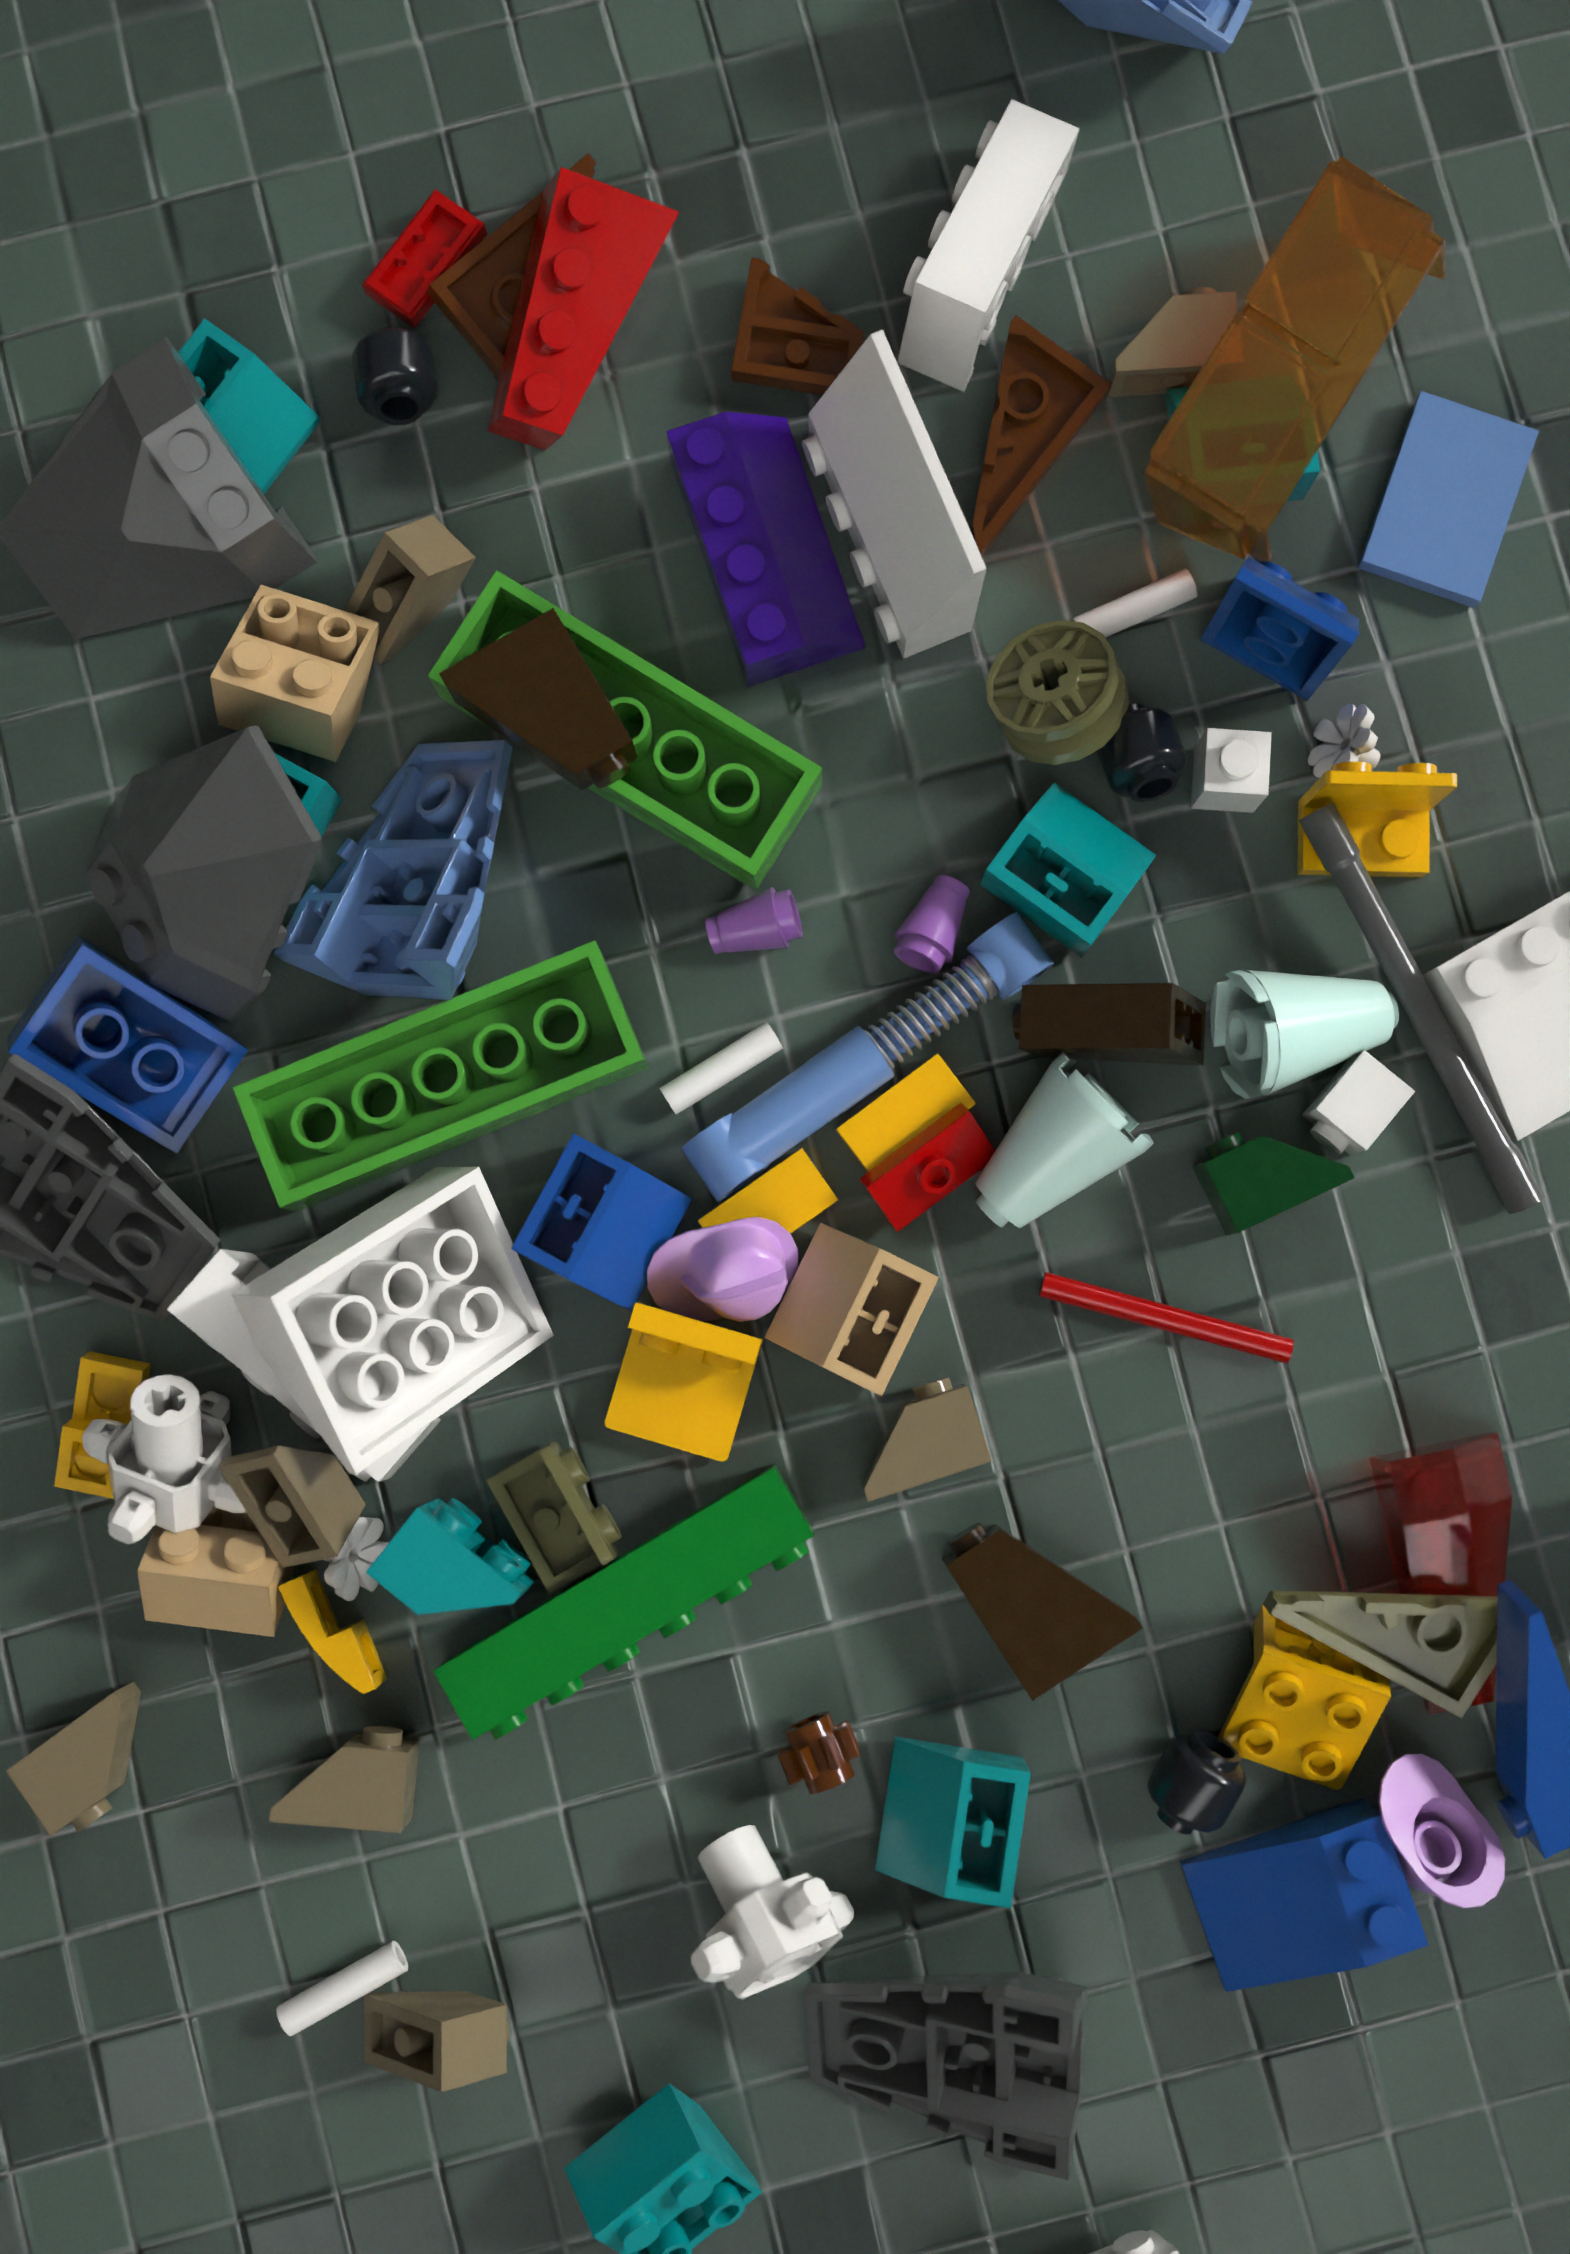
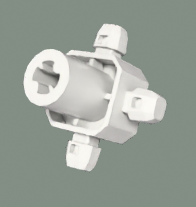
M175 1375L155 1376L145 1380L134 1390L130 1399L132 1420L129 1424L111 1419H95L84 1431L82 1441L85 1451L89 1456L109 1465L111 1490L115 1505L108 1516V1531L114 1539L128 1545L142 1539L154 1525L173 1533L197 1528L214 1505L215 1508L232 1513H247L218 1468L223 1458L231 1457V1440L226 1428L230 1420V1400L226 1396L214 1391H208L199 1396V1391L195 1385L184 1377Z
M754 1825L740 1827L709 1844L698 1856V1860L725 1915L706 1934L707 1939L695 1949L691 1955V1963L699 1979L712 1983L723 1980L728 1990L734 1992L737 1998L744 1999L793 1979L812 1967L843 1937L841 1931L852 1921L854 1909L845 1894L834 1891L829 1892L824 1880L812 1877L808 1873L783 1881Z

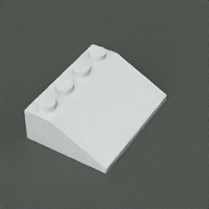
M883 330L870 334L809 412V438L802 440V446L814 476L824 473L832 494L826 496V502L835 527L839 532L848 529L856 547V550L850 552L855 574L863 588L872 585L880 603V606L874 608L880 632L887 644L896 641L904 659L972 631L987 568Z
M1569 891L1423 975L1513 1142L1519 1141L1570 1111Z
M435 1167L231 1294L263 1359L349 1474L354 1475L366 1469L554 1336L517 1252L511 1249L513 1242L479 1167Z

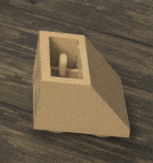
M260 585L210 676L218 725L237 731L258 725L268 741L336 762L360 715L379 636V622Z
M820 1223L764 1338L882 1396L939 1277L876 1246Z
M214 1505L197 1528L173 1533L155 1525L137 1570L145 1620L274 1637L285 1606V1601L278 1586L292 1580L294 1566L282 1568L248 1513H232L215 1508Z

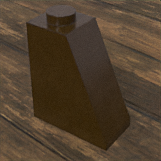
M554 608L439 673L456 704L580 790H584L592 784H595L597 788H603L615 783L630 771L629 763L637 759L632 739Z
M1174 983L1022 985L1021 1002L1015 1005L1012 1018L1013 1032L1015 1038L1019 1040V1049L1038 1057L1057 1058L1064 1052L1072 1059L1204 1065L1206 1003Z
M980 1522L976 1523L947 1543L952 1552L942 1558L943 1562L1032 1701L1143 1629L1137 1618L1126 1608L996 1524L984 1530Z

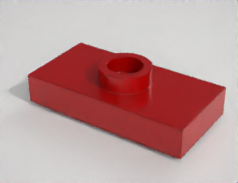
M435 189L364 281L362 287L365 294L415 329L435 303L426 293L429 285L484 239L487 235L485 224Z
M960 1103L859 1178V1180L889 1224L898 1232L983 1169L991 1159L995 1149L971 1112Z

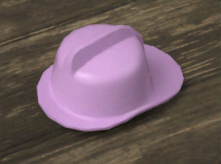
M761 1217L737 1219L724 1224L687 1231L668 1239L654 1252L647 1268L648 1290L655 1303L663 1310L696 1320L711 1321L721 1318L738 1322L757 1320L770 1313L780 1302L784 1292L789 1288L798 1269V1248L790 1232L776 1221Z
M1423 1754L1402 1755L1389 1764L1381 1779L1378 1802L1382 1823L1394 1845L1406 1882L1419 1892L1437 1896L1443 1902L1463 1909L1483 1906L1497 1896L1505 1877V1856L1499 1837L1486 1818L1476 1809L1453 1775L1439 1761Z

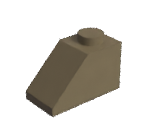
M1196 287L1183 292L1181 295H1173L1115 359L1108 381L1112 384L1108 397L1165 394L1167 389L1234 382L1242 364L1236 291L1217 292L1210 287Z
M434 515L384 532L344 610L379 622L380 631L373 659L380 666L388 663L452 602L476 559Z
M945 1377L912 1388L916 1400L902 1404L862 1484L868 1502L992 1461L967 1385L962 1384L952 1387L950 1378Z
M275 1446L223 1458L218 1466L282 1568L337 1557L366 1505L337 1456L333 1454Z
M134 1681L111 1693L6 1770L50 1837L70 1823L79 1833L112 1809L106 1797L125 1784L141 1691Z
M387 1726L363 1728V1735L352 1737L270 1808L269 1822L401 1833L413 1818L420 1740L402 1739L403 1730Z
M469 1991L373 1992L364 1995L365 2063L439 2092H445L507 2073V2043L509 2039L507 2004Z

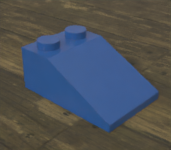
M1248 557L1200 640L1308 701L1355 642L1359 635V619L1348 613L1346 606L1338 598L1324 592L1312 593L1293 582L1292 576L1281 566L1269 561L1257 562Z
M79 934L7 1037L8 1053L12 1055L14 1053L75 1091L78 1095L176 1154L248 1051V1048L171 994L146 983L142 974Z
M1363 1798L1180 1861L1219 1977L1226 1992L1365 1968L1429 1945L1394 1845L1382 1823L1381 1813Z

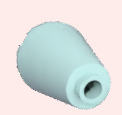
M1237 970L1226 973L1225 975L1229 977V980L1217 982L1213 989L1210 1007L1213 1047L1225 1046L1230 1065L1220 1066V1070L1234 1093L1245 1099L1266 1096L1355 1057L1364 1050L1368 1051L1386 1043L1391 1038L1393 1029L1399 1021V1008L1395 997L1390 992H1387L1385 987L1377 981L1253 970Z
M1064 1052L1052 1061L975 1182L977 1188L982 1193L975 1202L1001 1228L1009 1221L1018 1228L1025 1226L1143 1154L1154 1144L1148 1134H1140L1136 1139L1130 1134L1139 1125L1138 1122L1089 1073L1083 1077L1077 1069L1071 1074L1068 1072L1076 1061Z

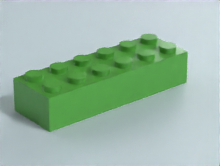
M496 570L428 675L439 697L492 729L455 703L439 673L554 608L632 739L637 754V759L629 763L631 769L624 777L603 788H597L595 784L587 788L756 891L821 789L823 768Z
M594 940L232 1088L279 1208L298 1212L647 1070L649 1067L604 956Z

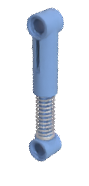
M1015 912L974 940L966 948L968 951L967 959L963 958L959 967L952 966V975L943 973L942 981L938 979L933 980V988L924 986V994L915 992V1001L906 999V1007L897 1005L896 1014L887 1012V1020L878 1018V1027L869 1025L868 1032L857 1025L738 1111L722 1117L688 1141L681 1148V1151L716 1201L723 1200L762 1173L774 1160L894 1077L892 1069L895 1067L894 1061L898 1060L903 1063L904 1059L902 1056L905 1053L913 1056L911 1049L915 1046L917 1049L922 1050L921 1042L925 1040L927 1043H931L930 1036L932 1034L940 1037L941 1033L939 1030L942 1027L945 1030H949V1022L953 1021L959 1024L958 1016L962 1014L964 1017H968L967 1010L969 1008L977 1011L976 1003L980 1001L982 1004H986L987 1000L993 999L994 996L1006 1000L1022 990V985H1029L1054 965L1053 961L1019 914Z

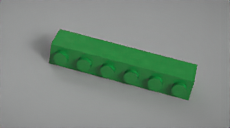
M773 1464L444 1660L433 1672L470 1738L474 1740L490 1731L494 1740L525 1723L529 1718L524 1709L546 1697L550 1705L553 1706L585 1686L580 1676L599 1664L603 1663L607 1672H610L641 1653V1650L636 1642L659 1629L663 1638H667L685 1628L697 1619L693 1608L715 1596L719 1604L722 1605L742 1594L753 1586L748 1575L771 1562L775 1571H779L797 1561L809 1552L804 1542L814 1536V1530L778 1468Z

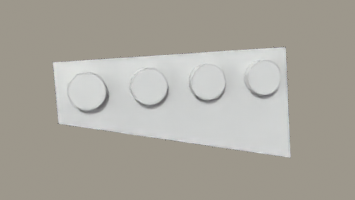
M1011 99L999 124L992 120L987 123L975 157L980 159L976 168L966 165L962 170L952 197V202L956 203L952 213L945 210L940 212L928 242V247L932 249L927 259L917 256L909 271L903 293L912 298L897 363L962 392L965 391L973 374V365L979 344L986 346L996 325V317L1007 290L1012 291L1028 253L1031 240L1035 241L1067 173L1080 128Z
M220 1249L167 1310L194 1331L206 1344L237 1366L252 1385L264 1394L275 1397L291 1411L289 1415L293 1421L305 1432L319 1439L321 1437L319 1432L259 1353L231 1296L233 1292L266 1273L271 1268L254 1253ZM439 1417L355 1476L363 1481L373 1477L377 1482L391 1478L441 1419Z

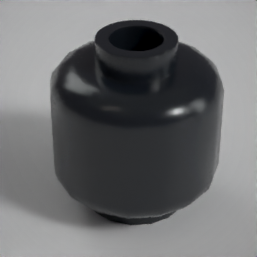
M384 327L369 333L358 342L352 355L357 399L365 412L386 424L406 425L415 422L432 407L437 397V382L432 351L422 337L410 330Z
M1141 704L1129 705L1117 732L1104 747L1097 750L1112 791L1123 797H1131V800L1135 802L1154 801L1169 794L1177 787L1179 783L1178 778L1183 774L1187 765L1186 753L1171 715L1160 708L1144 707Z
M1196 1730L1193 1735H1178L1170 1740L1147 1784L1151 1799L1159 1807L1157 1815L1164 1824L1186 1835L1192 1834L1193 1830L1208 1833L1219 1830L1224 1826L1246 1783L1245 1773L1239 1765L1241 1757L1235 1748L1217 1735L1203 1730Z

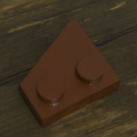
M752 257L731 369L732 381L823 396L862 346L864 331L840 314L835 315L826 311L821 301L802 287L798 291L794 290L770 273L769 264L762 259Z

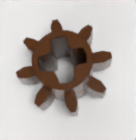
M824 1711L806 1717L784 1730L789 1745L778 1750L779 1755L777 1756L789 1785L804 1779L809 1794H817L839 1786L854 1776L849 1760L859 1757L861 1753L848 1720L835 1726L829 1711Z

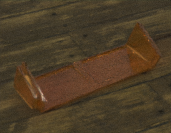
M1340 156L1337 162L1330 161L1247 294L1245 307L1241 313H1236L1150 450V463L1143 473L1159 525L1241 559H1245L1247 554L1264 561H1271L1272 553L1267 533L1425 275L1428 274L1440 279H1444L1446 276L1445 239L1434 233V219L1431 215L1344 157Z

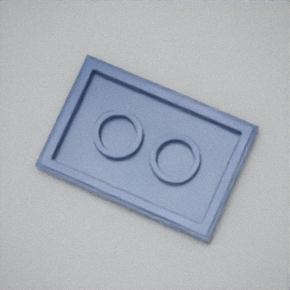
M1421 391L1412 407L1357 568L1475 608L1482 600L1539 431Z

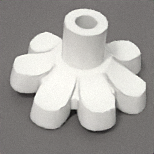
M1351 703L1347 704L1338 712L1336 725L1328 719H1323L1316 726L1313 733L1314 737L1322 741L1323 745L1312 749L1308 757V764L1314 767V776L1320 778L1326 771H1332L1333 765L1342 762H1366L1372 765V769L1378 764L1380 752L1374 748L1378 737L1370 730L1375 717L1366 705L1361 704L1356 708Z
M359 1517L338 1556L323 1559L330 1562L324 1572L326 1583L334 1587L335 1594L344 1600L352 1601L355 1599L359 1586L373 1592L378 1585V1582L369 1576L366 1571L389 1543L376 1541L384 1529L383 1522L379 1518Z

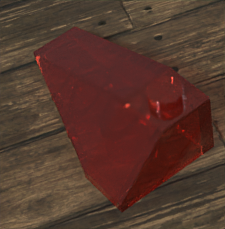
M1490 1432L1369 1457L1400 1594L1497 1597L1498 1584L1505 1582L1512 1507V1492L1498 1432ZM1497 1664L1470 1706L1494 1702ZM1423 1698L1428 1714L1447 1711Z

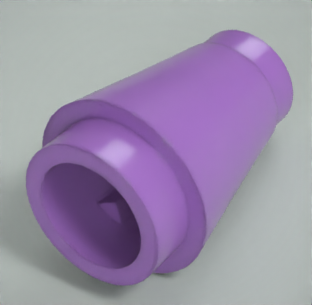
M936 876L933 884L927 889L894 934L897 940L894 954L898 959L916 970L930 974L939 973L943 964L952 961L966 907V900L970 894V890L965 884L949 876Z
M770 887L717 913L715 916L705 919L708 938L715 954L789 948V941L803 937L800 916L790 889L776 892L773 887Z

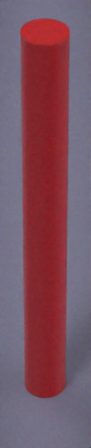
M1048 1272L1044 1273L1041 1281L1039 1297L1285 1364L1289 1362L1292 1355L1294 1340L1291 1338Z

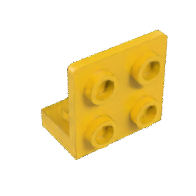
M1357 761L1333 765L1332 771H1326L1298 801V875H1331L1323 867L1299 820L1334 802L1360 850L1361 861L1369 876L1423 878L1430 873V810L1457 788V774L1437 773V766L1429 763L1401 765L1397 767V772L1372 771L1370 763Z
M635 1302L628 1325L632 1332L606 1415L605 1426L612 1430L720 1462L726 1461L729 1457L763 1339Z
M1262 1604L1253 1622L1254 1664L1218 1737L1233 1746L1242 1758L1339 1790L1347 1780L1391 1697L1390 1680L1271 1615Z

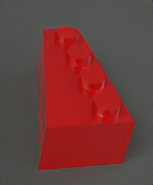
M560 167L543 190L488 423V432L542 450H547L564 435L679 211Z

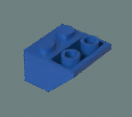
M573 1133L511 1249L564 1278L633 1311L635 1302H638L647 1285V1268L654 1252L668 1239L673 1237L692 1198Z

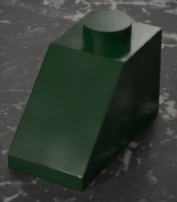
M1239 1132L1205 1147L1204 1150L1209 1160L1193 1167L1226 1236L1240 1233L1355 1178L1350 1167L1263 1135L1244 1143Z

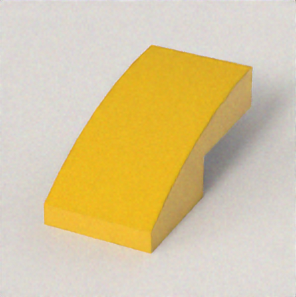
M89 1351L80 1358L72 1419L62 1426L54 1487L114 1499L111 1490L109 1465L89 1456L83 1448L82 1437L84 1431L95 1419H111L129 1424L132 1420L130 1399L134 1390L145 1380L149 1379L151 1363Z
M317 1569L278 1586L286 1606L300 1631L325 1663L345 1682L362 1694L375 1690L387 1680L364 1619L340 1629Z

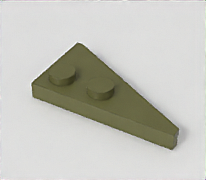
M1271 1590L1263 1602V1606L1271 1615L1460 1718H1463L1497 1664V1597Z

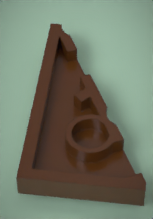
M588 153L568 170L593 178L596 161ZM543 191L433 281L426 291L498 380Z
M1017 315L1011 320L971 527V534L981 557L988 551L1108 396L1112 385Z

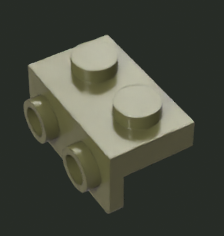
M556 1440L486 1480L548 1594L553 1593L601 1564L604 1565L610 1562L619 1554L614 1542L622 1538L621 1533L604 1504L596 1508L592 1505L582 1485L590 1481L589 1475L572 1447L562 1451Z

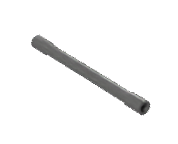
M1332 802L1300 819L1299 822L1325 870L1334 878L1483 1158V1166L1509 1214L1523 1211L1537 1204L1545 1198L1520 1149L1511 1141L1362 863L1360 850L1335 803Z

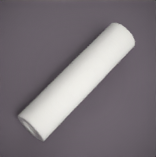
M1183 569L1071 618V621L1085 623L1101 632L1106 638L1197 598V588L1190 572L1187 569Z
M765 1022L659 1089L677 1115L779 1052L783 1047L770 1025Z
M392 1941L278 2005L276 2008L277 2017L285 2033L288 2036H293L407 1972L408 1962L400 1945L396 1941Z

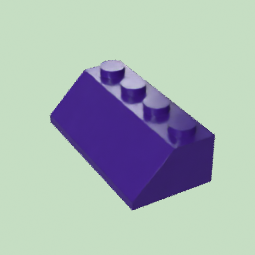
M723 412L666 431L670 461L747 686L750 687L865 649L859 625L787 418Z

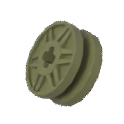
M1057 620L1035 625L1011 639L995 657L986 678L987 703L995 715L1001 730L1012 749L1031 762L1058 765L1085 758L1104 747L1119 729L1121 720L1129 707L1128 684L1118 667V660L1113 649L1101 632L1082 622Z

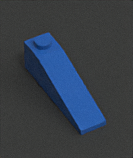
M1509 1579L1498 1584L1495 1771L1505 1796L1497 1804L1511 1833L1517 1839L1526 1836L1544 1859L1570 1847V1691L1542 1611Z

